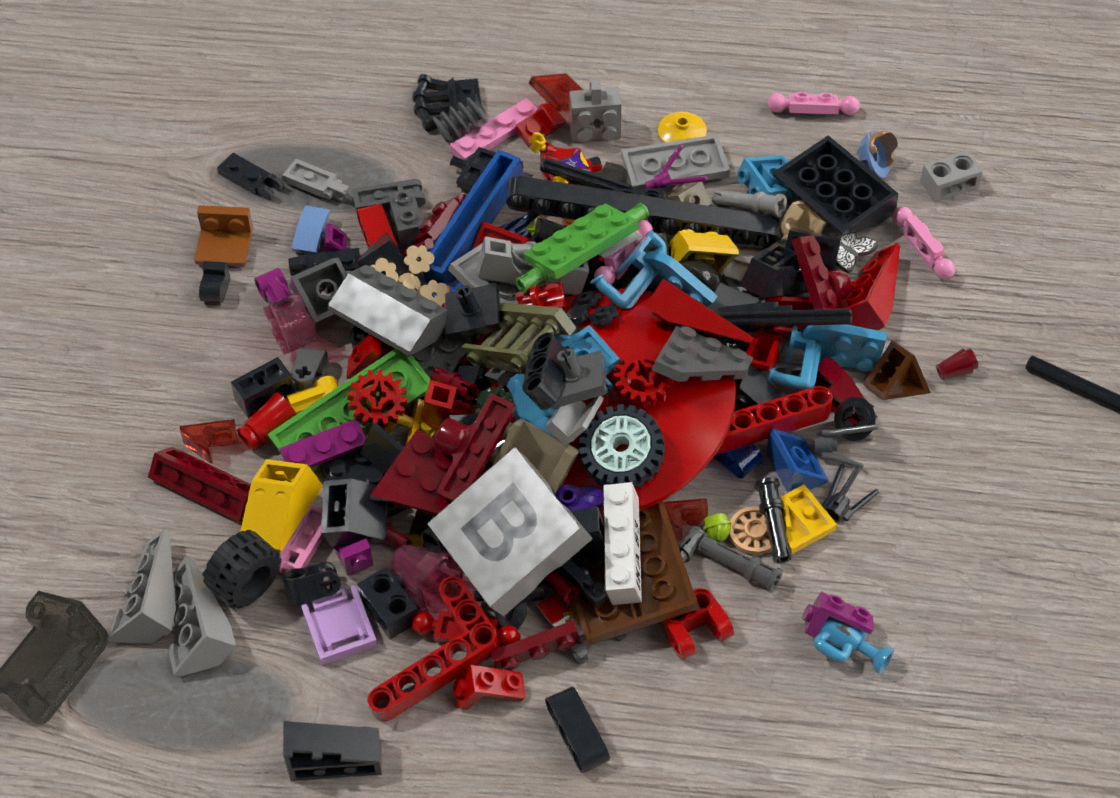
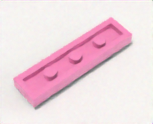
M525 98L487 121V123L482 124L451 143L450 151L456 157L466 160L475 153L478 147L491 150L517 134L514 129L516 124L534 114L537 107Z

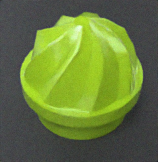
M725 513L711 515L704 519L705 526L703 530L707 536L718 542H722L729 536L731 521L727 520Z

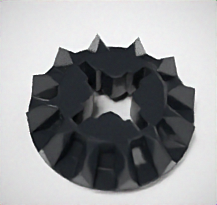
M860 397L845 399L838 405L835 411L834 424L836 429L856 427V423L847 421V419L855 416L856 411L857 415L865 417V419L858 422V426L874 425L878 417L873 409L874 406L866 399ZM873 430L841 436L850 441H860L868 438Z

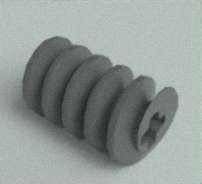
M476 94L475 102L469 97L466 98V107L461 102L457 103L458 111L450 107V116L441 112V121L435 116L432 117L443 139L446 138L452 142L453 133L460 138L462 136V128L469 133V124L478 128V119L487 123L486 112Z

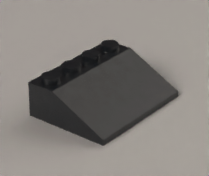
M829 135L772 173L776 180L841 236L878 226L891 217L897 208L899 193Z

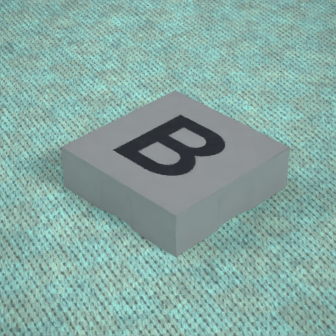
M515 447L428 523L429 527L484 600L502 616H505L535 590L537 585L550 572L561 567L592 540V537L571 511L555 497L550 485L533 464Z

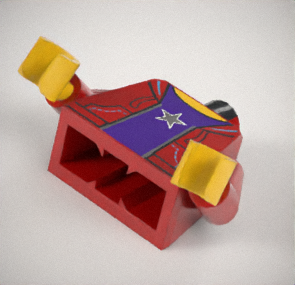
M536 132L529 139V143L532 144L530 146L531 151L538 153L540 150V166L543 159L549 158L593 173L602 171L600 158L596 156L586 159L580 148L566 149L555 147L547 143L543 135ZM542 172L545 180L584 186L566 180L561 176H553Z

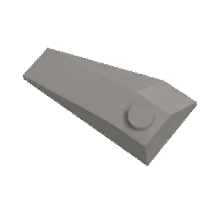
M165 528L150 539L144 548L135 568V572L139 575L130 586H127L124 593L128 597L123 610L117 609L113 617L107 638L110 642L154 643L162 636H167L175 625L173 619L176 611L170 536L169 531Z
M188 555L173 572L176 611L173 619L175 625L172 631L175 632V643L169 646V656L173 674L177 677L221 665L236 647L231 624L212 591L204 584V577L193 558Z

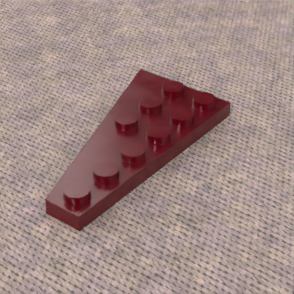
M417 429L373 490L370 499L394 503L398 507H409L423 511L424 514L437 516L452 503V501L438 495L436 491L450 468L453 457L438 450L434 445V439Z

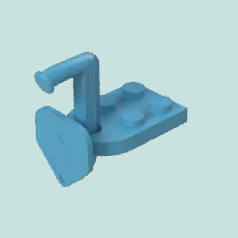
M650 230L616 270V273L620 274L630 264H633L639 270L622 294L606 281L604 274L591 281V284H594L602 294L622 310L630 309L648 286L655 291L663 279L706 307L713 304L718 297L678 261L667 255L665 242L653 230ZM650 243L656 250L646 254L643 250Z
M851 325L807 326L802 334V332L797 331V326H792L785 364H789L793 348L802 349L804 357L800 377L780 373L775 368H772L767 376V380L778 385L802 390L813 388L816 382L819 361H822L828 355L840 366L871 372L881 358L887 332Z

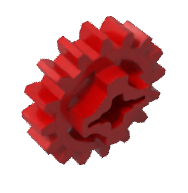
M643 350L642 356L632 352L631 359L624 356L622 358V365H616L613 381L615 392L621 393L622 401L629 398L630 405L632 406L639 402L641 408H645L646 403L650 402L653 407H656L657 399L665 402L666 394H672L674 380L652 370L657 359V352H654L652 356H647L646 350Z
M382 369L378 370L377 375H373L372 371L368 370L366 378L359 374L357 376L358 384L351 383L350 390L352 392H348L347 400L351 401L348 404V409L351 411L355 410L353 414L355 420L360 417L363 418L362 426L367 425L368 422H371L373 425L375 422L376 424L381 423L384 428H387L389 420L396 424L398 421L397 415H404L405 409L403 407L407 406L408 398L404 397L407 390L406 388H399L401 386V379L392 380V372L387 376H383ZM377 392H379L380 397L378 407H376L375 401Z

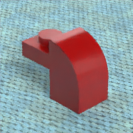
M430 380L426 389L421 417L425 424L437 431L441 423L450 415L477 414L476 406L454 400L457 387Z

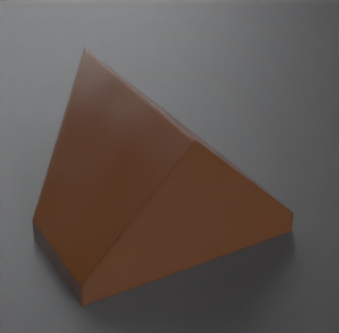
M895 340L890 342L863 383V385L883 400L931 393L916 356Z

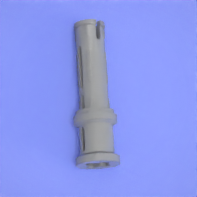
M715 189L713 193L719 196L712 195V203L714 205L752 209L757 214L765 212L772 213L776 217H782L787 207V200L783 194L773 196L767 195L762 191L748 194Z

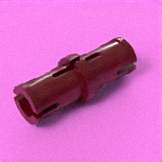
M440 367L433 369L440 375L432 371L429 378L431 380L457 387L455 394L467 400L475 399L474 396L468 394L469 392L475 396L478 395V386L475 383L464 380L458 373H449Z

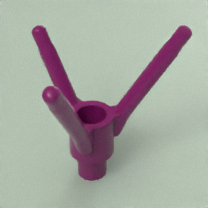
M679 145L665 166L659 171V174L654 176L653 180L645 182L647 189H664L675 187L679 184L707 181V177L670 178L668 170L683 149V146Z

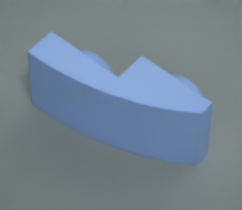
M305 205L291 246L294 252L306 254L319 252L322 235H325L326 224L329 220L330 209Z

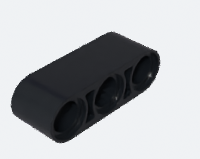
M546 332L535 340L522 385L523 392L540 410H547L558 401L565 373L557 359V354L564 350L568 356L567 349L551 332Z
M573 686L545 698L548 712L581 773L610 761L608 749Z

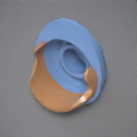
M890 131L870 132L860 142L857 150L859 161L879 178L887 177L891 165L894 164L892 155L898 147V141L896 136Z

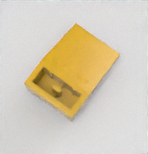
M266 459L251 482L240 531H255L275 550L282 552L323 488V485L307 464Z

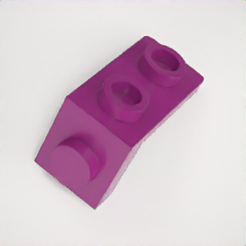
M367 539L352 545L333 546L347 576L374 565L371 547Z
M822 591L813 605H807L802 616V620L805 621V633L814 638L828 616L868 634H871L874 630L873 615L862 607H854L844 602L840 597L833 594L828 595Z

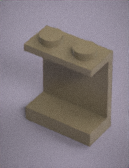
M520 418L514 424L510 422L502 435L505 441L501 448L497 447L490 462L493 463V467L515 447L528 458L550 485L555 495L557 489L563 485L580 450L569 444L565 446L555 436Z

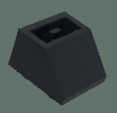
M352 478L324 481L321 534L330 546L352 545L364 539H367L368 543L386 542L388 502L370 499V495L377 485Z

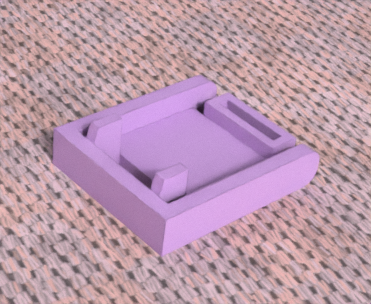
M356 585L350 587V593L353 597L351 600H348L343 588L332 596L312 600L315 612L310 613L307 604L300 605L322 666L378 647ZM359 638V641L332 649L334 645Z

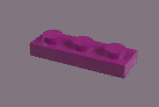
M354 419L281 447L280 452L284 462L307 464L312 468L363 448L366 437L358 419Z

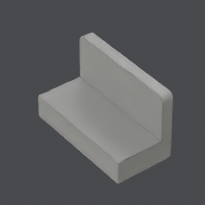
M597 396L588 405L579 401L556 408L545 428L565 446L587 429L604 398Z

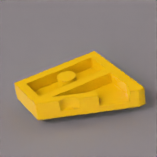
M804 484L781 496V500L784 502L782 516L791 555L836 531L837 524Z

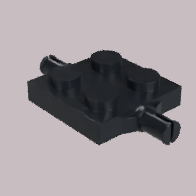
M478 147L475 153L466 160L453 155L450 165L462 169V173L456 180L457 187L470 191L496 152Z

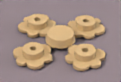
M421 245L419 248L416 246L408 247L404 263L409 266L411 273L402 274L399 278L397 272H395L396 265L388 263L385 258H379L375 265H371L380 273H385L386 276L395 279L407 288L413 289L416 292L419 291L420 295L435 301L438 305L442 306L445 303V294L448 292L446 284H437L435 280H431L428 285H423L420 288V281L414 275L419 274L421 271L428 272L430 264L434 262V255L431 252H427L426 246Z

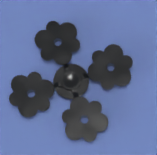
M593 291L579 294L574 299L573 308L566 312V315L576 327L572 334L584 329L579 328L578 325L582 324L588 317L593 326L609 325L613 319L619 316L617 307L614 305L601 306L589 315L588 310L596 307L602 296L600 293H594Z

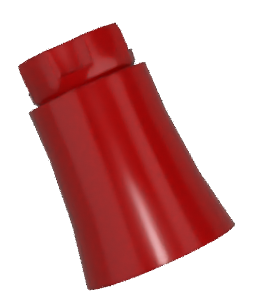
M275 392L266 404L244 421V425L236 431L243 443L250 450L254 451L260 445L263 446L270 440L268 437L270 432L297 414L288 401L281 394Z

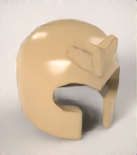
M793 202L781 219V231L784 235L782 241H787L790 228L821 234L826 222L803 202Z

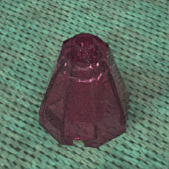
M403 545L394 552L391 562L395 573L402 580L406 591L422 610H428L427 607H430L432 610H439L444 606L439 592L441 582L448 577H458L462 580L464 575L463 570L450 553L415 545ZM457 590L451 591L447 597L453 598Z

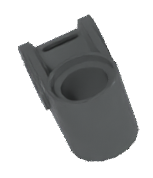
M299 347L294 366L291 370L295 393L313 387L314 383L322 377L328 361L327 351Z

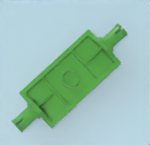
M605 203L596 207L594 211L584 217L576 219L574 223L566 228L555 232L546 240L535 244L531 249L523 253L525 261L532 265L533 269L515 279L518 289L526 293L532 286L546 283L552 278L557 280L639 229L638 223L649 217L647 207L639 203L623 213Z

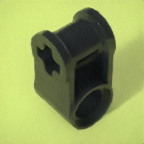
M320 562L303 568L291 569L282 575L290 605H303L312 600L332 596L341 587V580L337 570L330 562Z

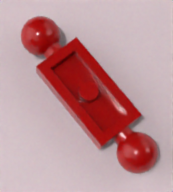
M440 610L438 620L434 619L428 612H418L411 621V626L417 634L426 635L431 631H435L434 641L447 643L462 633L448 611ZM466 614L462 620L470 621L475 616ZM488 618L495 628L501 647L520 640V633L515 627L508 625L498 630L497 619ZM483 636L477 643L486 644L491 640V637Z

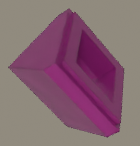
M327 223L324 252L347 249V234L334 225Z

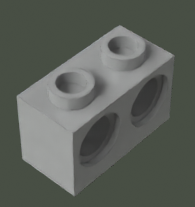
M965 151L924 164L920 182L932 200L936 202L978 189L983 171L970 152Z

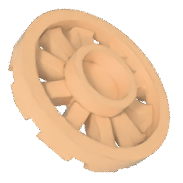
M756 506L746 507L736 512L731 518V530L729 533L730 541L739 551L744 554H752L753 556L763 555L772 551L768 540L765 516L762 514L761 518L756 517L758 514H762L759 507ZM748 514L751 519L748 520L744 515ZM759 541H760L765 547H760ZM752 542L754 544V548L749 547Z

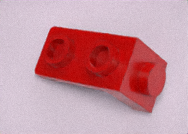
M470 665L454 681L453 693L456 696L458 709L468 710L482 696L518 701L526 698L523 675L518 671Z

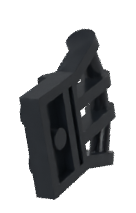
M421 74L417 80V89L412 93V99L415 103L414 114L419 116L423 128L428 132L438 129L431 115H440L441 112H444L450 116V107L458 111L457 103L459 102L466 107V98L469 97L475 102V94L481 103L478 78L454 80L453 77L449 81L432 79L427 74ZM431 89L436 90V92H426V90ZM448 101H449V103H439V104H429V105H427V103H438V102H448ZM441 116L436 117L439 121H441Z

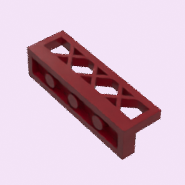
M175 447L154 452L148 478L238 522L243 521L251 486L250 483Z

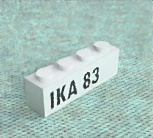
M632 482L604 485L606 592L613 605L642 602L639 498Z

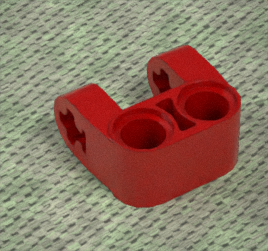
M698 588L693 590L698 605H703L706 608L676 616L680 618L677 621L672 619L662 621V629L674 652L681 660L696 653L695 645L688 632L703 625H708L719 642L734 636V629L729 617L713 594L707 589Z

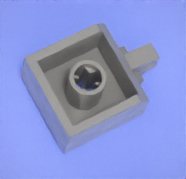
M590 79L589 90L569 91V121L572 142L621 139L622 104L619 87L601 89L600 79Z

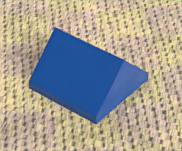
M773 428L769 431L766 455L787 493L803 484L810 490L829 481L805 438Z

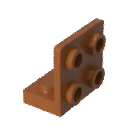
M199 205L197 215L201 232L194 258L195 264L203 265L204 261L227 262L228 266L244 267L253 232L250 209L246 207Z

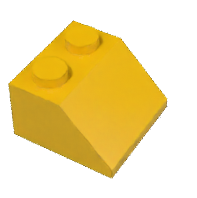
M682 230L670 241L671 257L690 272L721 274L739 255L738 248L727 235H718L717 232L694 233L693 230Z

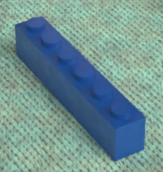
M498 149L434 243L433 248L430 249L429 252L434 255V262L430 264L428 272H423L425 282L429 283L431 280H435L437 283L454 282L456 277L448 270L450 264L471 251L482 221L492 225L506 204L508 180L514 176H524L519 157Z

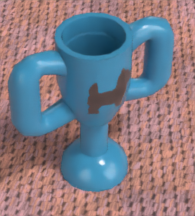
M828 616L819 634L814 638L815 648L833 661L842 662L849 658L851 652H861L873 660V667L878 674H881L886 668L895 651L891 647H884L878 650L864 641V637L869 635L868 633L831 616Z

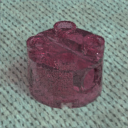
M298 293L263 307L264 313L273 327L271 329L276 343H279L283 355L298 350L300 346L306 347L318 342V336L309 313L307 314L306 306Z

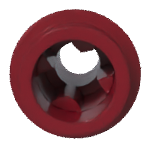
M962 348L937 364L936 370L939 377L943 380L973 373L978 368V361L972 349L965 350Z

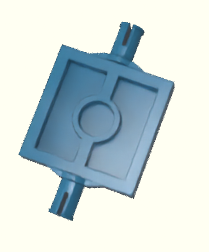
M590 325L570 336L554 335L566 349H573L576 357L601 350L605 359L606 393L609 392L608 389L610 391L613 389V384L606 376L616 369L617 364H621L620 358Z

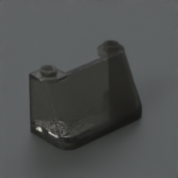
M38 590L29 601L25 611L26 619L33 628L0 668V706L30 723L43 725L53 717L105 650L108 644V633L82 601Z

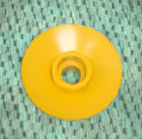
M690 112L668 114L658 125V135L663 143L706 136L707 132L704 121L699 116Z

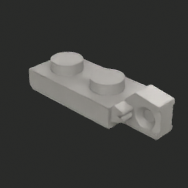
M295 159L282 174L283 182L326 199L333 197L335 200L344 203L350 197L349 186L342 184V181L337 178L336 174L301 160Z

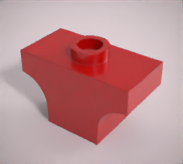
M368 334L359 345L353 348L352 353L348 357L346 379H351L395 348Z

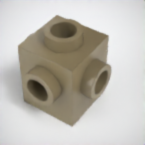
M702 182L679 184L673 188V193L666 196L669 200L706 206L712 204Z

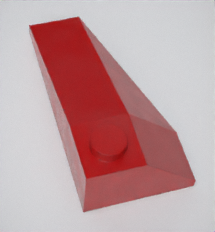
M898 243L877 251L862 268L861 272L863 275L856 281L851 282V291L848 297L837 301L838 309H851L853 315L851 326L878 331L887 325V320L893 310L900 254Z
M664 279L645 306L652 311L649 316L661 324H664L666 320L675 325L690 327L694 330L756 345L758 342L757 339Z

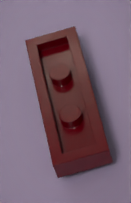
M574 620L490 651L497 669L513 670L519 667L521 662L529 659L533 661L540 660L546 657L548 652L558 648L559 650L569 649L576 644L575 642L581 639Z

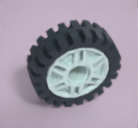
M624 404L617 405V409L609 406L606 407V412L604 413L600 410L596 413V418L592 419L587 429L582 432V437H580L579 450L583 465L590 477L597 484H602L603 487L604 485L632 482L639 489L644 486L645 481L650 482L654 479V473L658 474L660 464L664 462L665 444L658 423L655 422L651 415H647L645 410L641 408L637 410L632 405H629L628 408H625ZM621 444L629 445L628 449L624 452L616 451V448Z

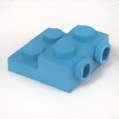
M784 155L744 158L737 171V179L739 183L745 184L749 194L762 191L767 195L776 196L777 194H783L786 198L796 197L772 176L774 171L788 163Z

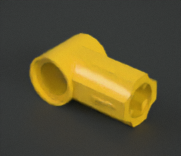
M325 376L318 379L313 387L288 395L287 400L296 414H298L339 387L335 377Z

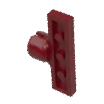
M814 235L802 236L792 240L814 310L838 309L837 301L847 298L851 291L850 278L841 270H827L820 255V246L815 240Z
M490 393L472 425L467 426L452 418H448L441 423L434 437V445L438 450L452 456L453 462L436 491L438 495L453 502L479 479L517 409L514 403Z

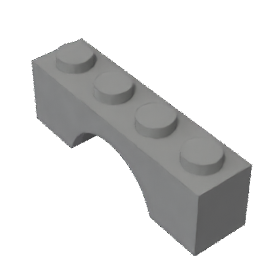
M490 237L484 238L477 261L478 278L516 285V278L533 269L532 265L515 254L511 241ZM588 261L557 280L552 278L550 281L536 286L540 287L560 281L563 283L564 294H580L589 273Z

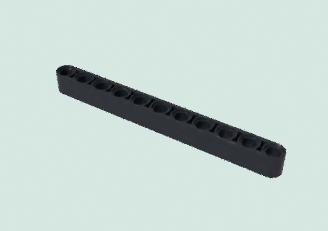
M514 176L507 182L506 204L515 211L576 220L605 203L623 213L642 203L649 211V217L644 220L652 225L655 233L675 236L682 230H693L694 233L717 232L718 235H727L734 245L764 250L776 242L779 244L782 242L781 222L774 216L524 176Z

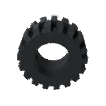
M240 531L236 535L229 537L213 553L203 574L204 584L230 608H243L261 597L271 586L280 570L281 555L255 531Z

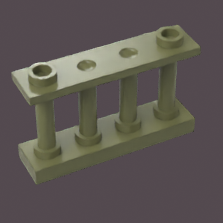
M502 303L500 305V316L502 317L501 330L492 332L481 345L464 344L462 348L467 353V360L473 366L480 365L483 368L512 371L521 374L526 373L532 346L540 335L551 332L554 335L570 336L576 327L562 308Z

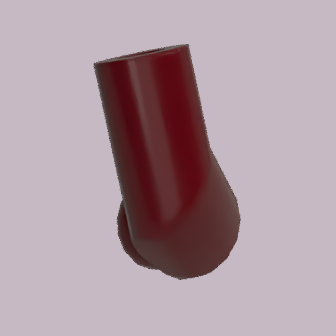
M387 517L386 542L401 550L408 537L391 528L392 521Z

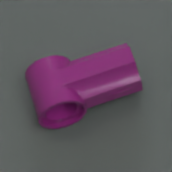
M280 268L254 278L263 299L267 298L278 317L288 318L298 309V303L288 289L286 279Z

